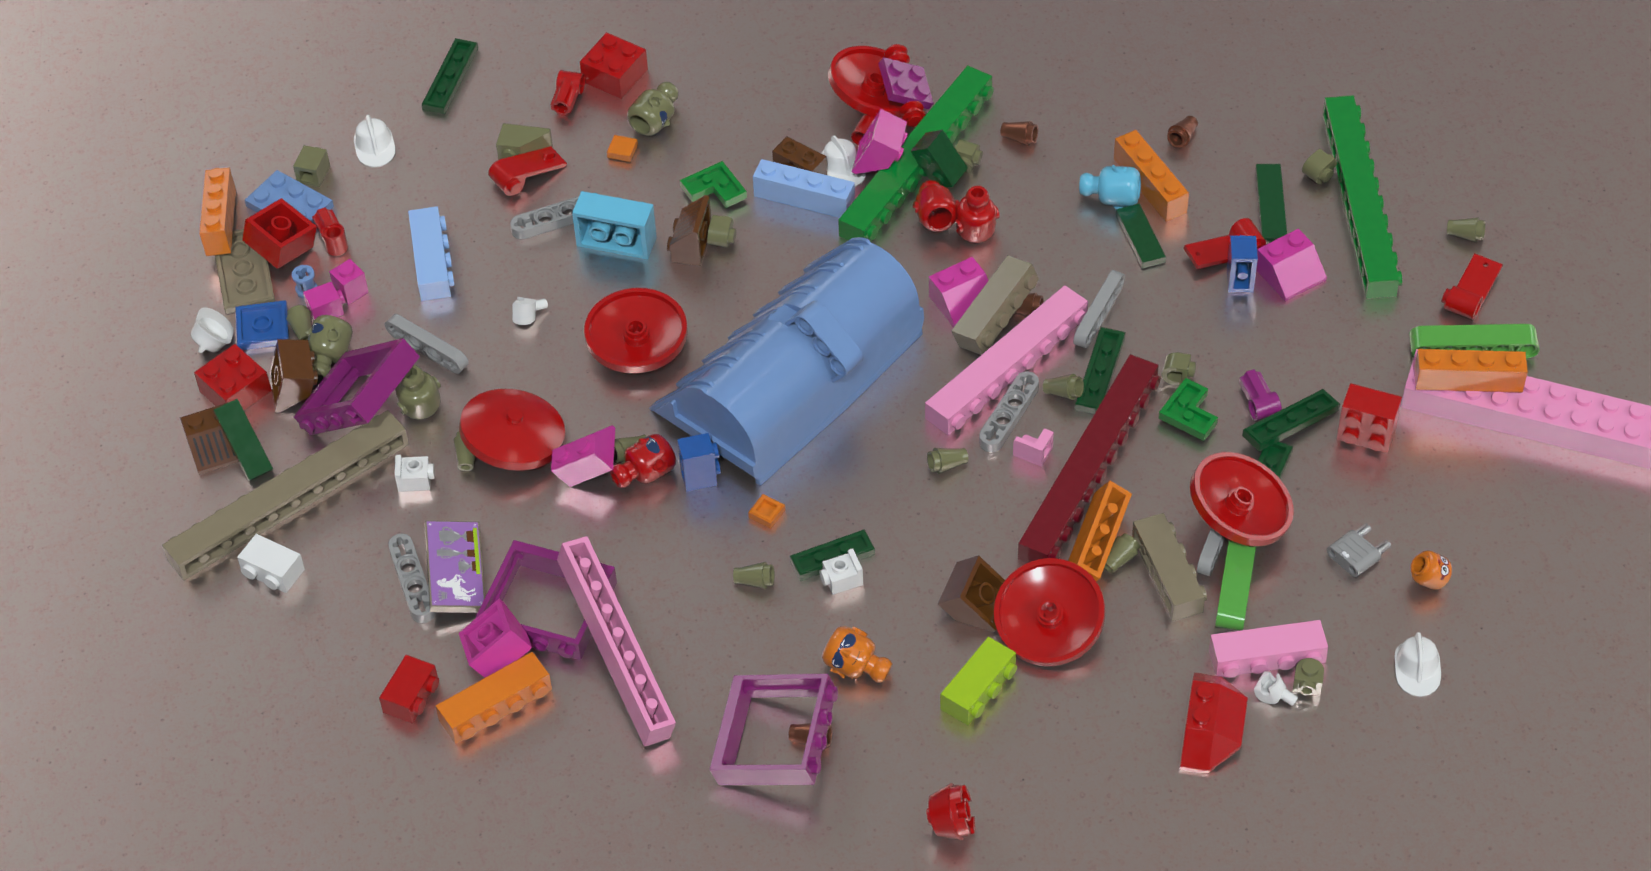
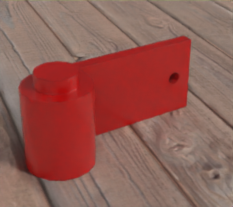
M549 146L497 160L489 168L488 175L506 195L513 196L522 191L526 177L564 168L567 166V162L556 150Z
M1243 218L1232 225L1229 235L1186 244L1183 249L1196 269H1201L1228 262L1230 236H1256L1257 249L1265 246L1266 241L1250 218Z
M1474 253L1458 285L1445 290L1441 300L1444 303V309L1474 320L1498 277L1503 264Z

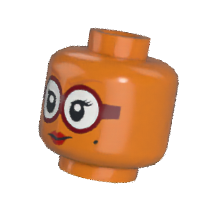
M1427 550L1421 552L1412 560L1411 575L1416 583L1432 590H1438L1449 582L1452 575V565L1446 557Z

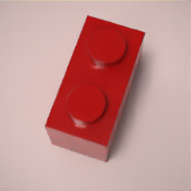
M405 655L379 697L383 713L413 724L416 717L423 713L430 694L434 693L438 688L439 678L436 666Z

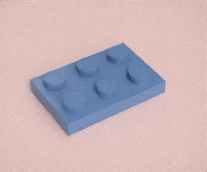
M278 170L245 199L246 207L259 212L282 198L312 223H314L312 216L316 214L318 209L326 207L331 210L334 207L333 200Z

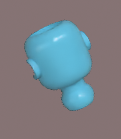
M1112 165L1104 167L1100 171L1099 176L1083 173L1080 176L1079 193L1083 196L1098 194L1101 203L1113 206L1115 209L1135 205L1140 197V172L1134 167Z

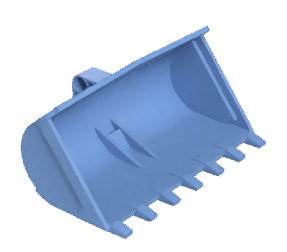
M852 238L807 265L803 269L804 275L788 283L778 291V294L781 296L759 308L753 314L755 317L753 320L735 330L727 337L729 341L725 345L709 353L702 360L704 365L681 378L676 383L679 387L678 389L657 400L649 409L691 436L709 433L711 443H717L719 454L753 476L756 484L761 486L839 417L923 334L924 310L919 306L918 293L911 277L891 254L871 243L867 238Z

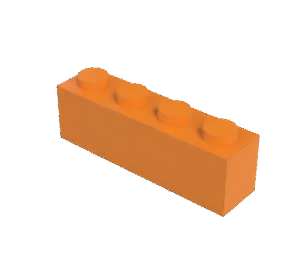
M1133 130L1115 138L1114 160L1119 166L1134 167L1140 172V191L1165 222L1186 214L1189 192L1138 131Z
M230 167L205 170L199 234L206 256L231 253L236 188Z
M1418 349L1414 366L1416 390L1523 392L1528 373L1526 352Z
M1111 480L1094 493L1068 561L1084 568L1096 581L1102 575L1132 493Z
M530 652L435 705L439 722L455 744L462 740H467L483 728L496 724L508 714L521 710L524 705L531 701L544 697L552 690L550 674L535 654Z

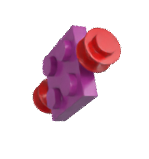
M894 44L885 50L884 57L878 64L888 100L903 103L900 108V114L903 116L902 119L907 121V126L915 127L926 115L923 109L929 110L934 102L924 67L909 64L910 57L907 54V48L904 45Z

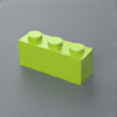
M988 636L941 692L940 709L967 726L974 718H979L990 698L994 699L997 697L1006 679L1010 680L1017 670L1016 652Z

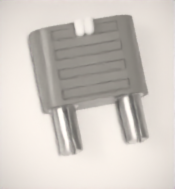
M1367 523L1356 531L1350 530L1327 547L1328 555L1353 577H1358L1381 559V554L1391 548V543L1388 540H1384L1374 547L1363 538L1372 530L1371 526H1368Z

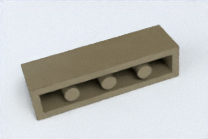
M1007 255L951 330L959 347L982 355L993 345L996 337L1007 326L1010 318L1021 307L1024 299L1035 288L1039 280L1032 263Z
M1164 513L1133 521L1132 537L1140 545L1138 551L1172 622L1203 613L1204 602L1207 601V593L1204 586L1199 585L1197 582L1195 567L1193 564L1188 563L1184 545L1178 543L1176 539V530L1173 523L1168 522Z

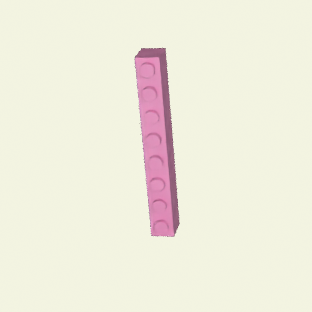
M1064 285L925 402V419L946 435H950L955 429H960L968 418L973 414H978L988 401L995 399L1002 389L1008 384H1012L1019 373L1032 368L1035 362L1042 355H1047L1056 343L1066 339L1070 332L1076 326H1079L1087 313L1088 301Z
M588 536L562 543L557 561L644 747L670 739L676 722Z

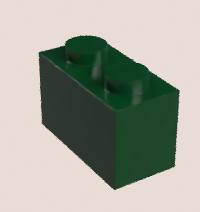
M943 130L926 132L911 150V153L929 180H935L946 188L953 187L968 169Z

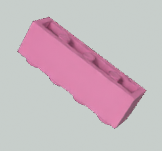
M1321 620L1212 634L1209 645V653L1215 676L1228 678L1248 673L1260 674L1264 671L1277 669L1289 670L1296 667L1298 662L1305 658H1313L1320 663H1326L1328 644Z

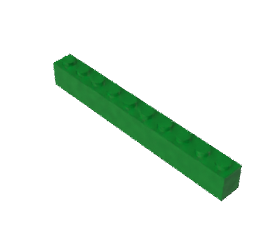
M968 65L906 138L901 146L904 150L898 161L894 160L889 169L879 170L838 219L840 237L846 240L861 237L867 238L869 241L876 238L883 224H887L890 221L893 212L903 205L905 198L910 192H914L921 178L927 176L911 153L913 147L926 132L943 130L953 144L959 132L966 129L973 115L976 116L979 113L982 104L992 97L994 87H992L991 75Z
M1354 95L1325 97L1322 115L1331 153L1337 162L1335 170L1366 299L1397 297L1398 286H1402V273L1397 271L1396 268L1398 264L1397 253L1392 251L1393 237L1392 233L1387 231L1388 216L1383 214L1382 211L1384 207L1383 196L1378 195L1379 180L1378 177L1373 175L1374 160L1369 158L1370 144L1364 138L1366 130L1365 124L1360 122V105H1356Z

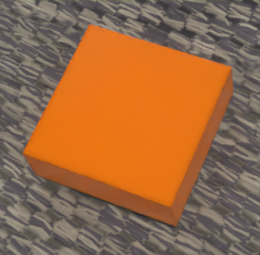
M614 135L607 150V158L631 162L638 146L637 139Z
M762 494L749 510L748 516L750 519L771 529L785 512V504Z

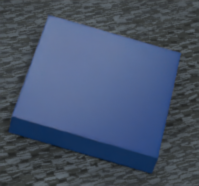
M286 300L235 307L237 346L240 349L250 350L276 346L277 339H289V323L286 319L288 316V306Z

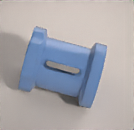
M300 265L292 271V279L296 283L295 291L301 298H304V291L317 287L313 280L315 273L311 266Z

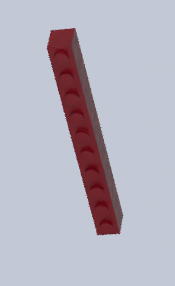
M1132 354L1129 355L1019 541L1018 560L1029 563L1045 558L1059 559L1062 551L1061 547L1064 542H1069L1075 522L1080 523L1086 503L1090 504L1096 492L1097 484L1101 485L1103 483L1108 465L1112 466L1117 458L1119 446L1123 447L1125 445L1130 427L1134 428L1136 426L1140 410L1146 409L1149 403L1151 391L1157 390L1161 377L1158 376V364Z

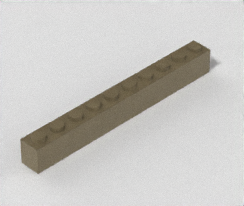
M389 410L373 417L369 423L351 430L345 436L331 442L315 454L309 455L305 460L284 470L283 473L273 479L262 483L258 488L239 497L228 506L217 510L214 514L201 522L195 523L181 534L170 538L166 543L162 544L167 561L183 580L188 579L249 542L255 534L261 535L408 446L406 429Z

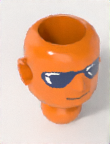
M847 626L838 627L831 635L822 654L823 662L831 668L830 671L840 675L842 678L847 676L851 679H857L865 672L871 676L873 681L883 683L892 667V662L888 658L874 655L875 643L867 637L868 634L854 626L852 629Z

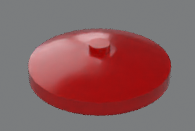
M852 46L838 52L834 56L828 71L829 83L836 95L853 109L876 117L880 109L899 118L903 117L900 114V108L903 103L888 100L878 64L884 57L885 50L872 46Z
M629 288L607 295L594 305L586 318L584 334L590 354L603 366L623 373H644L663 367L676 358L686 343L688 328L682 307L672 297L654 289Z
M505 388L489 390L473 397L462 410L459 433L466 448L481 461L498 468L520 471L539 468L552 461V450L563 446L565 425L558 411L543 398L526 391Z
M1220 452L1202 460L1192 474L1190 493L1196 510L1212 529L1225 538L1247 546H1266L1278 541L1290 527L1294 515L1291 496L1280 478L1261 462L1239 453Z
M1057 558L1038 559L1019 567L1003 582L995 599L994 621L1002 642L1006 647L1016 652L1018 658L1038 666H1059L1080 658L1096 643L1105 622V603L1096 580L1081 566Z

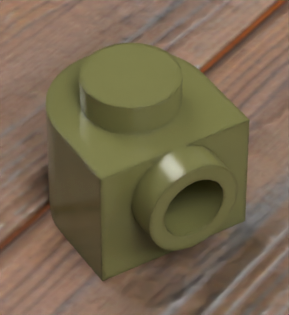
M960 139L955 149L968 167L965 172L971 173L975 164H980L983 151L980 150V145Z
M1319 148L1305 161L1302 173L1317 184L1326 183L1332 178L1334 174L1333 168L1337 165V162L1332 155Z
M712 215L708 230V245L728 248L730 243L734 244L736 229L733 228L734 221L732 218Z
M1170 353L1165 358L1161 376L1168 384L1180 386L1185 378L1194 377L1196 362L1191 361V354Z
M1305 658L1298 662L1292 692H1299L1303 695H1321L1324 667L1318 660Z

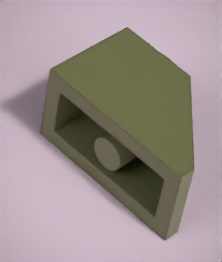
M505 123L502 125L496 143L498 160L553 146L551 129Z

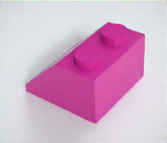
M880 109L859 141L852 173L859 174L889 169L894 160L898 161L904 150L901 146L908 134L905 132L907 121Z
M1299 228L1257 249L1258 261L1256 271L1285 302L1325 282L1327 279L1314 244Z
M970 257L929 276V297L954 328L989 280L976 260Z
M611 425L553 449L551 471L569 487L612 471L615 427Z
M500 598L459 632L469 666L484 678L525 656L532 648L527 632Z

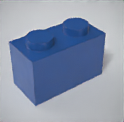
M1230 236L1227 262L1228 292L1254 293L1258 261L1256 236Z
M709 433L677 439L680 470L686 492L717 486L716 475L721 474L719 461L716 459L719 458L717 443H711Z

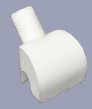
M517 297V300L512 305L513 322L519 325L533 323L536 318V311L548 307L547 300L545 298L535 300Z
M1264 671L1254 688L1256 697L1267 704H1276L1282 699L1293 706L1298 696L1286 689L1287 687L1279 673H1277V678H1275L1271 672Z

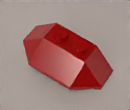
M1194 672L1180 770L1209 774L1217 765L1241 749L1248 697L1222 676Z

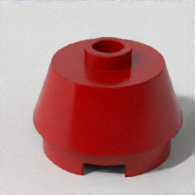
M950 783L929 796V808L926 810L929 825H932L936 836L963 840L969 834L975 833V816L971 817L969 802L972 800L966 785L959 786Z

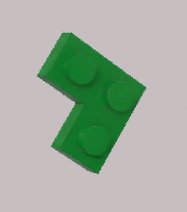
M723 161L680 180V187L692 202L712 193H715L725 208L747 199V191Z
M1188 378L1183 380L1162 407L1158 419L1205 441L1218 423L1217 416L1198 408L1208 396V388Z

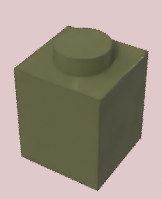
M303 146L293 165L297 181L306 185L321 186L330 168L327 149Z

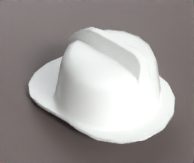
M369 114L366 115V120L358 124L354 135L357 157L365 166L381 167L388 164L395 155L392 132L382 120L371 118Z
M834 135L831 137V141L826 144L821 154L827 156L828 176L855 182V186H857L866 178L867 172L852 173L857 151L850 140L838 139Z
M201 308L197 313L191 337L199 345V353L205 350L216 353L225 344H230L233 336V327L221 313L211 308Z
M1417 632L1414 637L1406 639L1395 651L1396 679L1403 691L1412 696L1422 697L1432 694L1440 685L1441 665L1436 645L1430 639L1422 637L1420 632Z

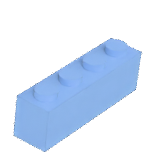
M761 159L753 175L754 197L838 218L842 216L855 200V182Z
M438 206L409 210L416 275L421 301L451 297L450 286H455L453 272L447 270V268L452 267L450 252L445 253V249H449L448 236L442 233V231L447 230L445 216L439 215Z

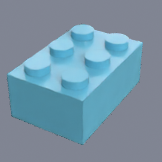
M581 191L572 212L576 245L578 247L648 260L657 239L653 204Z

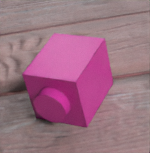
M351 259L329 271L335 289L341 290L347 305L369 293L365 273Z
M332 282L303 292L306 307L311 311L313 321L321 315L335 317L344 315L342 304H345L344 296L340 289H335Z

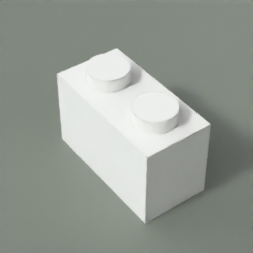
M258 534L254 535L237 557L244 576L252 580L257 579L270 589H278L285 593L288 592L305 570L300 553Z

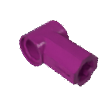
M1255 369L1249 370L1239 378V384L1248 399V407L1253 420L1264 419L1282 410L1279 396L1275 391H1270L1261 372H1257Z

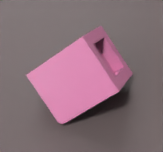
M1044 428L1038 439L1026 434L1022 438L1016 436L1013 441V456L1042 467L1053 449L1054 432Z

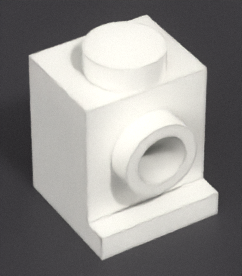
M401 455L395 456V479L398 492L430 490V479H435L434 463H429L428 456L402 458Z
M853 549L848 550V554L822 562L823 570L819 571L823 585L829 586L832 595L863 585V569Z

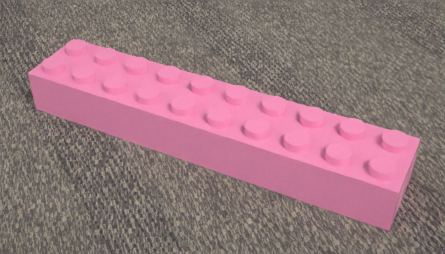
M1416 349L1405 385L1401 408L1651 469V406L1529 376L1526 377L1523 392L1416 390L1414 366L1418 351Z

